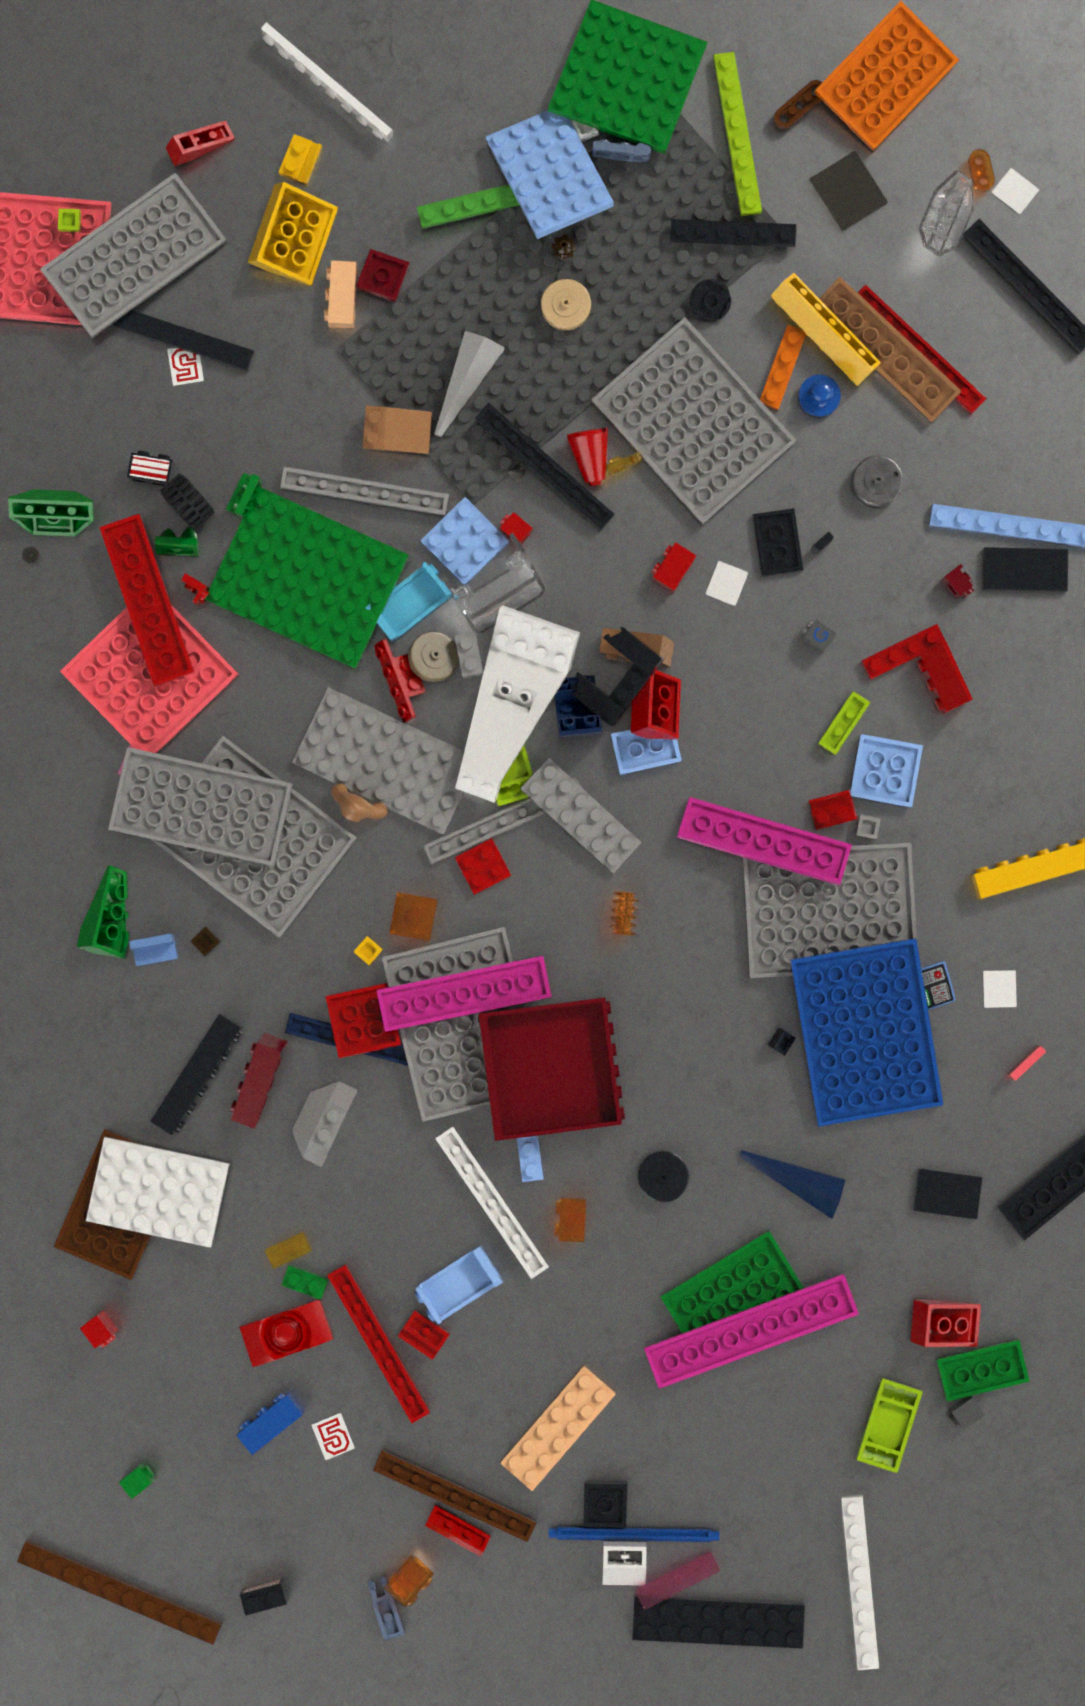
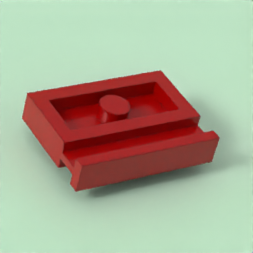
M850 790L808 800L816 830L858 819Z
M415 1310L398 1334V1337L433 1360L450 1333Z

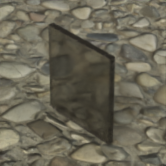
M856 151L851 152L809 179L841 231L846 230L888 203Z

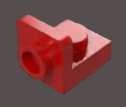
M185 573L181 579L185 583L184 588L194 594L196 590L198 591L192 602L197 606L200 603L204 604L206 596L210 594L208 592L209 588Z

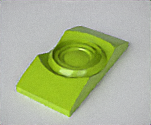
M525 745L501 782L497 797L498 806L529 798L520 789L533 774Z
M881 1378L872 1402L867 1424L861 1437L856 1460L898 1473L923 1393L922 1390Z

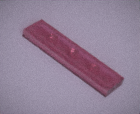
M710 1551L634 1591L645 1610L720 1572V1569Z

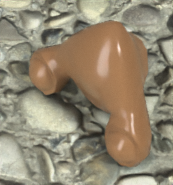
M339 783L331 787L332 796L340 805L342 816L348 820L360 822L364 818L381 819L388 814L385 804L381 802L370 804L363 797L349 793L344 784Z

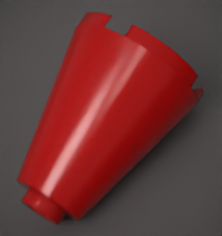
M607 427L567 434L568 443L584 482H589L590 486L602 484L601 480L606 478Z

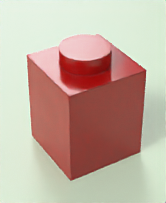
M515 512L511 515L507 514L500 522L502 525L500 531L518 547L533 532V528Z

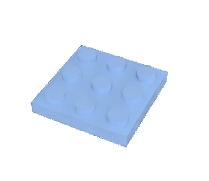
M466 497L420 540L464 586L509 543L501 532Z
M860 734L850 788L851 797L912 808L923 745Z

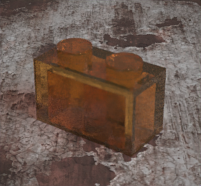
M561 1197L560 1202H556V1214L560 1215L559 1223H555V1236H559V1241L584 1242L586 1198Z
M411 1555L383 1589L401 1606H411L417 1600L418 1592L430 1585L432 1582L431 1577L434 1573L416 1556Z

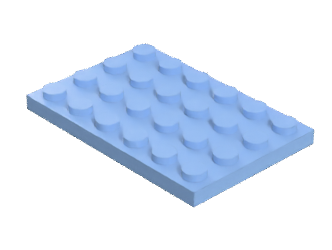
M547 110L486 136V142L537 239L614 207V202L569 119Z

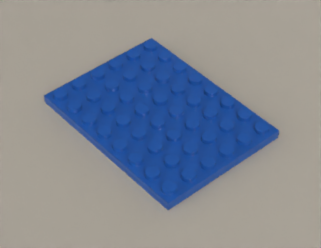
M916 938L790 959L818 1127L943 1105Z

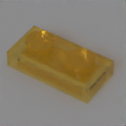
M304 1231L265 1249L273 1269L312 1251Z

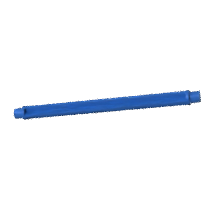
M549 1528V1538H557V1540L719 1541V1531H711V1529Z

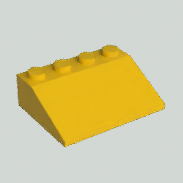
M286 182L274 184L248 263L265 271L311 286L338 207Z

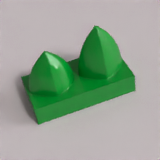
M190 526L183 531L180 538L176 537L170 528L164 530L160 536H155L157 555L199 556L197 535Z

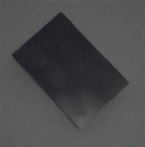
M795 509L753 514L761 577L803 571Z
M919 1168L913 1210L977 1220L983 1177Z

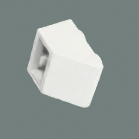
M603 1541L602 1585L645 1586L646 1542Z

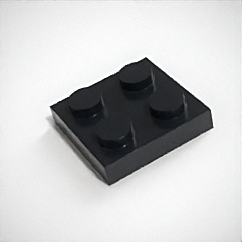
M585 1482L583 1525L586 1527L626 1528L627 1483Z

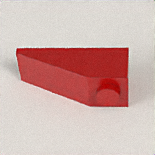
M225 120L174 135L167 144L166 150L174 166L210 153L234 141L235 137Z

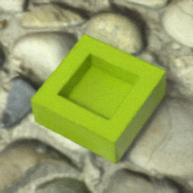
M59 208L58 230L60 232H80V209Z

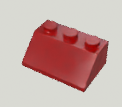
M947 642L918 656V668L921 673H925L928 679L925 681L930 692H934L936 696L934 702L939 711L942 710L943 714L973 700Z
M658 670L655 671L632 702V734L646 739H679L681 679Z

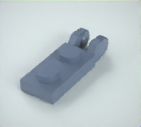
M607 140L593 142L592 156L596 158L646 163L650 160L651 148L643 143L632 146L626 142L616 144L610 143Z
M384 1576L381 1577V1585L385 1594L377 1595L376 1585L373 1580L368 1581V1586L384 1641L404 1635L405 1631L393 1593L390 1592L387 1578Z

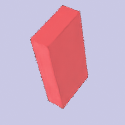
M1036 1045L1007 1075L1011 1080L1016 1081L1046 1051L1042 1046Z

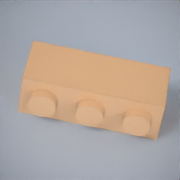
M331 261V267H327V280H330V288H326L325 299L329 300V307L325 308L324 321H328L329 328L354 329L358 268L356 262Z

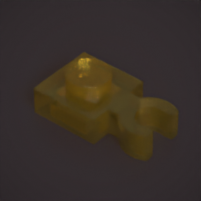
M640 452L627 458L617 456L610 459L609 463L606 464L608 475L610 476L628 469L630 466L642 463Z

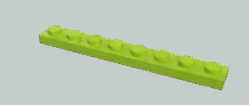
M735 53L714 54L713 62L740 216L761 214L762 206Z

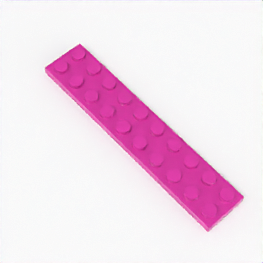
M842 1273L644 1347V1350L660 1389L859 1315L845 1275Z

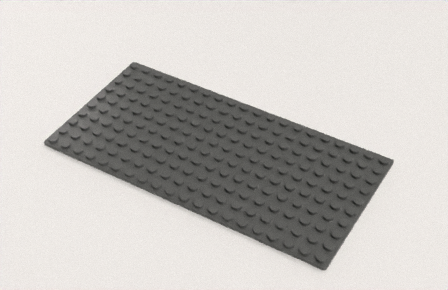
M680 114L666 153L663 154L651 149L650 160L646 163L593 157L594 141L607 140L610 143L616 144L626 142L632 146L638 145L598 130V136L582 142L614 202V207L539 239L535 236L520 205L497 211L398 296L396 303L393 301L339 346V353L386 407L432 412L428 455L472 504H476L523 463L475 420V417L488 403L494 406L541 448L592 404L591 400L677 323L684 317L689 321L695 316L690 307V295L693 288L699 282L715 279L729 287L776 247L670 242L671 219L776 223L763 207L761 214L740 216L733 172L682 114ZM567 235L568 239H574V245L577 249L573 252L572 258L560 260V256L554 257L551 245L555 243L554 239L556 237ZM560 279H572L581 283L587 289L591 298L589 317L580 327L573 330L564 331L556 329L549 325L542 315V295L551 283ZM465 331L484 336L505 347L504 352L496 360L494 366L483 378L481 384L465 406L462 407L455 420L449 425L442 438L435 436V430Z

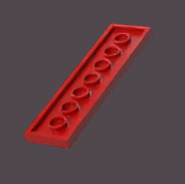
M136 514L99 527L153 685L158 686L195 673L141 515Z

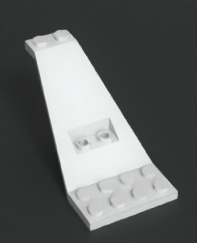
M503 605L500 607L456 789L491 802L497 800L504 776L570 672L580 632ZM504 686L509 689V692L504 691ZM523 693L527 694L528 699L523 697Z

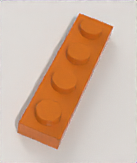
M790 325L786 327L760 401L768 408L778 411L806 336L804 330Z

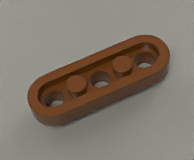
M810 81L775 112L773 121L777 128L782 130L790 128L822 101L811 92L816 90L822 84V81ZM801 103L803 105V108L798 109L796 107V104ZM785 116L787 122H782L780 117Z

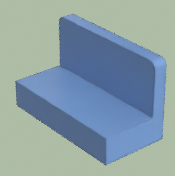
M174 934L129 941L130 949L134 952L136 966L178 958Z

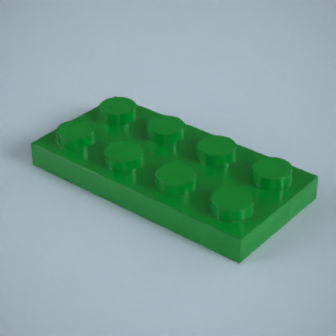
M1019 1339L936 1359L947 1402L1030 1382Z

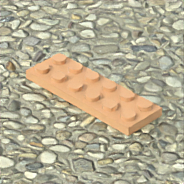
M583 1365L500 1461V1464L533 1491L616 1393Z

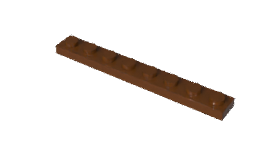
M385 1450L381 1451L373 1468V1471L525 1542L529 1541L537 1521Z

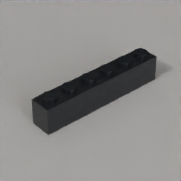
M223 1014L217 1016L150 1121L151 1123L170 1135L175 1134V1132L180 1133L185 1125L184 1118L187 1114L191 1115L197 1106L195 1104L198 1096L203 1097L208 1089V1086H206L210 1078L214 1079L220 1070L218 1065L221 1060L224 1062L227 1060L231 1053V1050H229L233 1042L237 1044L243 1035L240 1032L243 1028L242 1026Z

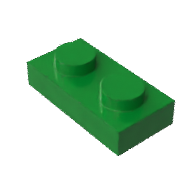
M288 1265L281 1286L321 1300L329 1279Z

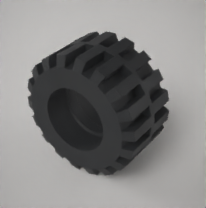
M182 474L176 475L160 490L163 498L192 529L196 530L214 514L213 507Z

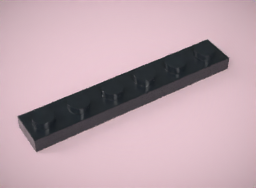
M671 219L670 242L795 247L796 224Z

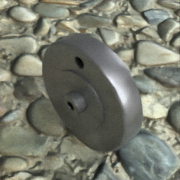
M871 456L864 459L858 464L852 476V488L857 498L864 504L873 507L885 506L894 501L903 486V476L899 466L885 456Z

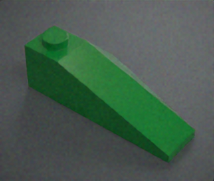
M111 865L107 866L82 923L77 948L93 954L125 959L129 941V931H126L128 912L125 911V899L128 897L127 872Z

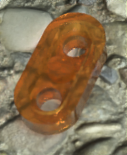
M977 149L970 154L968 165L975 189L980 192H987L993 187L995 176L989 154L983 149ZM980 159L982 164H976L975 160ZM980 179H985L987 184H981Z

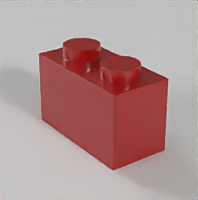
M676 542L673 546L668 545L662 555L665 559L661 564L657 563L651 572L654 575L652 581L671 593H674L697 556Z
M104 1310L80 1327V1330L94 1348H97L99 1345L104 1348L116 1338L114 1334L119 1331Z

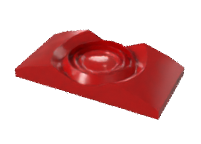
M320 1299L239 1326L252 1367L266 1364L333 1340Z

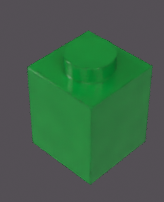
M141 1463L123 1477L119 1484L128 1496L133 1499L155 1480L153 1478L154 1473L149 1466H144Z

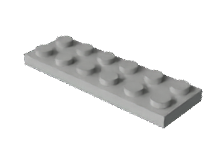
M549 757L520 788L613 874L642 843Z

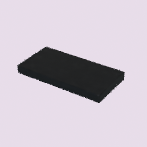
M984 547L983 590L1067 592L1068 549Z

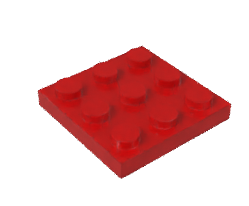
M388 983L325 996L339 1059L401 1045L398 1029L385 1032L377 990L389 988Z

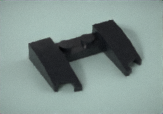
M621 627L622 632L610 637V634L603 637L604 640L633 662V665L610 695L606 694L579 672L575 676L576 679H579L577 692H572V695L596 715H600V718L610 726L616 725L665 659L625 627Z

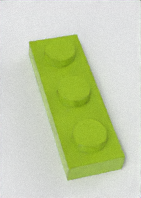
M852 691L820 739L818 745L836 755L871 702Z

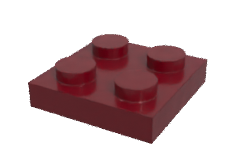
M370 249L356 289L396 303L410 262Z

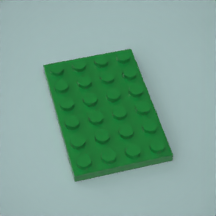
M768 1230L660 1297L679 1329L684 1333L804 1287Z

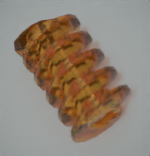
M619 891L613 893L619 899H615L612 902L618 907L612 908V912L616 913L617 916L611 917V920L616 922V924L610 925V929L615 931L611 934L636 935L635 932L630 930V928L637 926V924L631 922V920L638 917L632 913V911L638 910V907L633 905V903L639 902V899L634 897L636 893Z

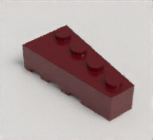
M264 1033L257 1043H253L249 1055H252L251 1062H247L243 1070V1074L246 1075L244 1082L240 1081L236 1091L239 1094L238 1100L233 1101L230 1112L233 1113L231 1121L255 1129L268 1098L267 1092H270L275 1079L273 1075L280 1066L282 1060L280 1054L287 1047V1040Z

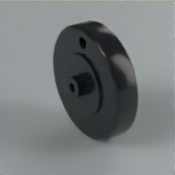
M657 1151L647 1156L641 1163L638 1171V1181L642 1191L650 1199L657 1202H670L679 1198L685 1192L689 1182V1171L685 1162L677 1154L669 1151Z

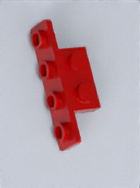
M383 639L374 645L375 654L381 663L383 675L389 684L390 694L397 705L398 715L402 718L403 723L416 717L409 698L421 695L426 691L421 678L412 671L409 665L408 654L394 658L387 639Z

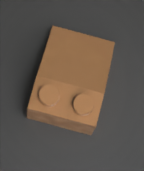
M366 406L363 448L376 451L429 454L432 412Z

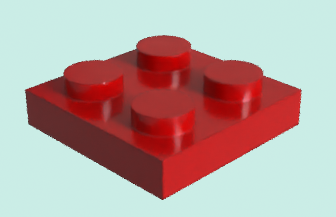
M492 838L455 857L474 895L511 876Z

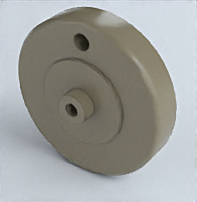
M429 631L419 635L412 642L408 651V661L412 671L419 678L428 682H440L447 679L456 670L459 662L457 647L453 640L447 635L436 631Z

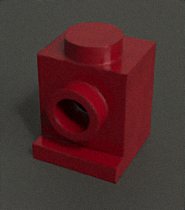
M962 564L958 565L942 579L956 599L961 596L965 599L974 591L971 577L966 572L963 573L961 571L963 568Z

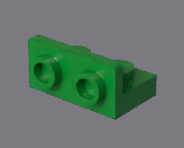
M243 473L226 510L236 516L245 518V512L249 510L248 506L254 499V493L258 491L257 487H260L263 482L261 478L254 474L250 476Z

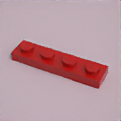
M935 624L861 662L871 680L918 657L920 654L946 642L938 624Z

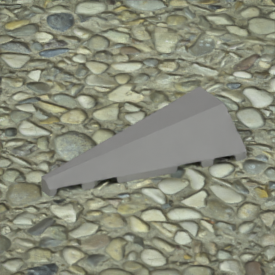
M465 331L435 430V436L442 438L449 425L455 420L462 407L465 406L481 384L483 378L504 352L505 347L484 336Z

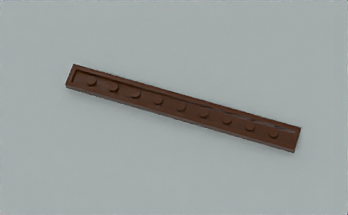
M27 1540L17 1560L18 1563L212 1645L222 1625L221 1622Z

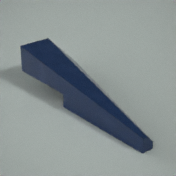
M741 1150L740 1158L833 1219L841 1199L845 1179Z

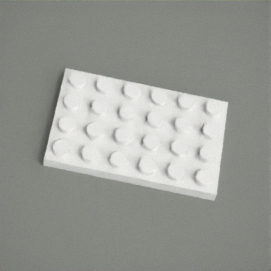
M104 1137L86 1221L211 1248L230 1163Z

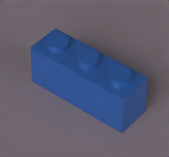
M289 1392L285 1395L280 1393L272 1400L273 1405L268 1409L264 1406L255 1413L257 1417L251 1422L246 1420L238 1427L240 1431L236 1436L251 1455L303 1415L304 1411Z

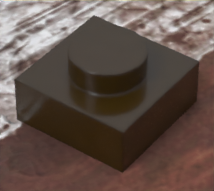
M206 926L191 940L192 944L204 956H207L221 942Z

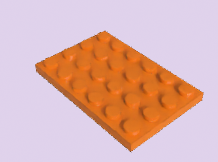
M900 1L822 82L814 93L874 151L951 70L959 59Z

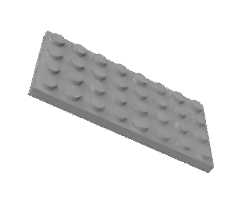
M175 172L40 270L90 337L93 338L224 244L226 238Z
M329 687L292 761L293 764L335 784H344L348 790L375 803L381 802L385 804L386 808L443 835L464 794V791L455 788L464 751Z
M127 747L108 830L275 866L293 784Z

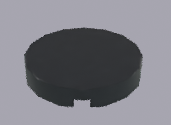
M715 279L703 280L691 292L690 307L699 319L708 322L717 321L723 318L730 309V291L721 281Z

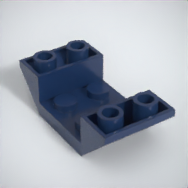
M583 675L596 685L595 675ZM575 677L565 678L555 694L559 738L602 734L600 715H596L572 695V692H577L579 679Z

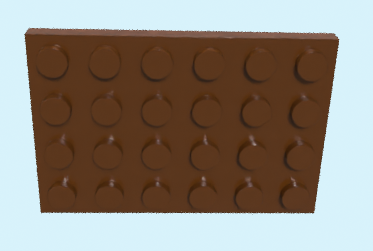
M104 1129L53 1247L132 1280L151 1235L86 1221L104 1137L140 1144Z

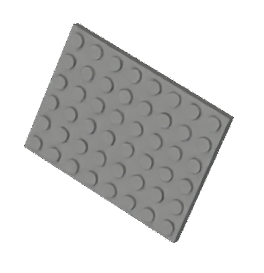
M685 317L591 400L702 525L796 443V439Z
M224 736L221 737L202 762V764L282 781ZM292 788L275 866L151 840L277 937L281 938L357 837Z
M911 843L852 846L840 886L743 857L749 978L793 976L790 959L912 938L917 939Z
M505 927L385 956L382 957L388 985L389 987L510 963L513 962ZM524 1003L399 1029L422 1122L490 1105L479 1014L525 1008Z

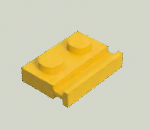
M293 134L279 169V175L307 185L322 150V145Z

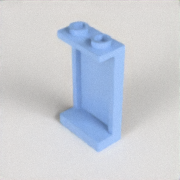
M481 1245L418 1284L415 1287L417 1292L414 1294L420 1304L424 1302L428 1310L426 1313L432 1322L436 1321L439 1324L442 1320L493 1287L502 1284L503 1280Z

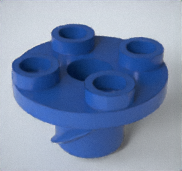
M813 375L803 382L798 397L803 411L812 416L823 417L833 413L837 408L841 393L838 384L829 376Z

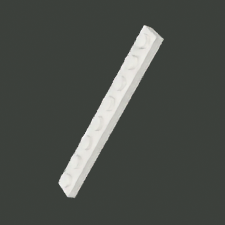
M267 22L261 28L262 38L268 45H275L282 57L286 60L290 58L294 62V66L301 73L305 71L309 74L310 80L316 86H323L330 98L333 100L337 98L342 103L341 106L348 113L353 112L357 115V120L366 127L368 125L371 127L373 134L378 139L382 140L384 138L387 142L391 140L393 130Z
M452 1126L435 1138L530 1278H534L549 1267L455 1128Z
M863 1496L841 1497L857 1669H879Z

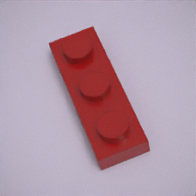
M436 1505L425 1523L426 1527L480 1557L491 1537Z

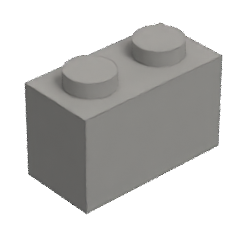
M475 631L454 635L463 679L483 676Z

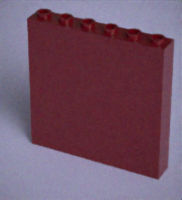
M605 997L479 1014L495 1141L622 1125L621 1120L625 1119L624 1107L619 1106L622 1090L621 1085L617 1086L616 1077H620L618 1064L614 1065L613 1056H617L616 1044H611L610 1035H614L613 1022H608V1014H611L610 1001H606Z

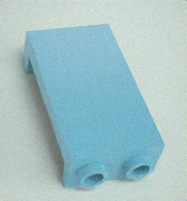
M423 562L418 570L397 585L382 615L380 614L377 624L392 643L452 598L450 593L451 587L445 580L442 582L436 576L439 572L432 563L428 566L426 562ZM369 604L365 608L367 610H371V604Z

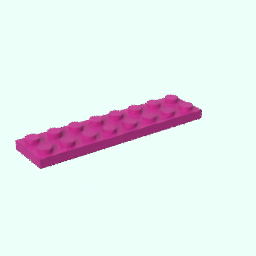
M689 797L677 838L839 886L852 844L692 797Z
M543 956L377 990L385 1032L552 997Z

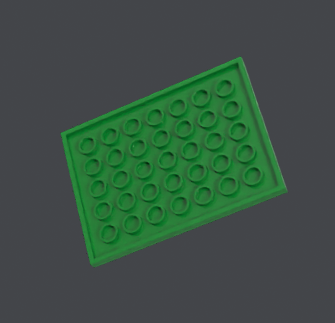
M258 486V491L254 493V499L248 506L249 510L245 512L246 516L242 519L208 590L210 594L206 596L205 600L356 669L374 633L380 614L382 615L408 561L409 554ZM370 604V610H367L365 607Z

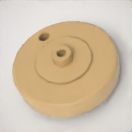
M557 280L551 283L542 295V315L547 323L556 329L564 331L576 329L589 317L591 311L590 295L587 289L575 280Z

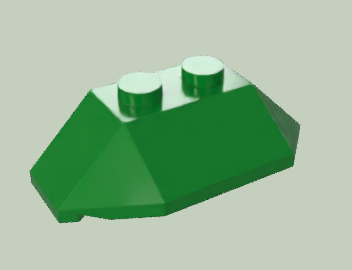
M33 489L8 497L9 518L16 521L33 535L76 536L94 521L93 500L76 491Z

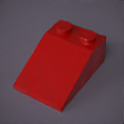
M914 1300L910 1342L923 1347H978L981 1304L943 1300Z

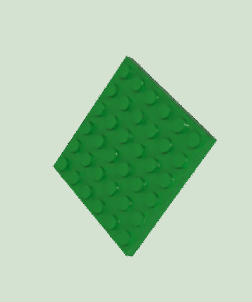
M590 0L548 106V112L636 144H646L652 150L665 154L708 42L598 1Z

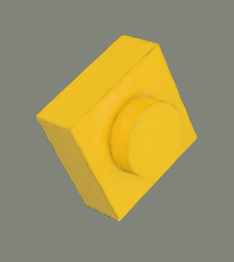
M366 936L353 952L370 966L383 949Z

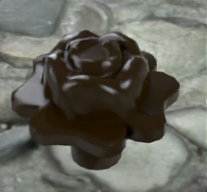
M567 235L556 237L554 239L555 243L551 245L554 257L560 256V260L572 258L573 252L577 249L574 245V239H568Z

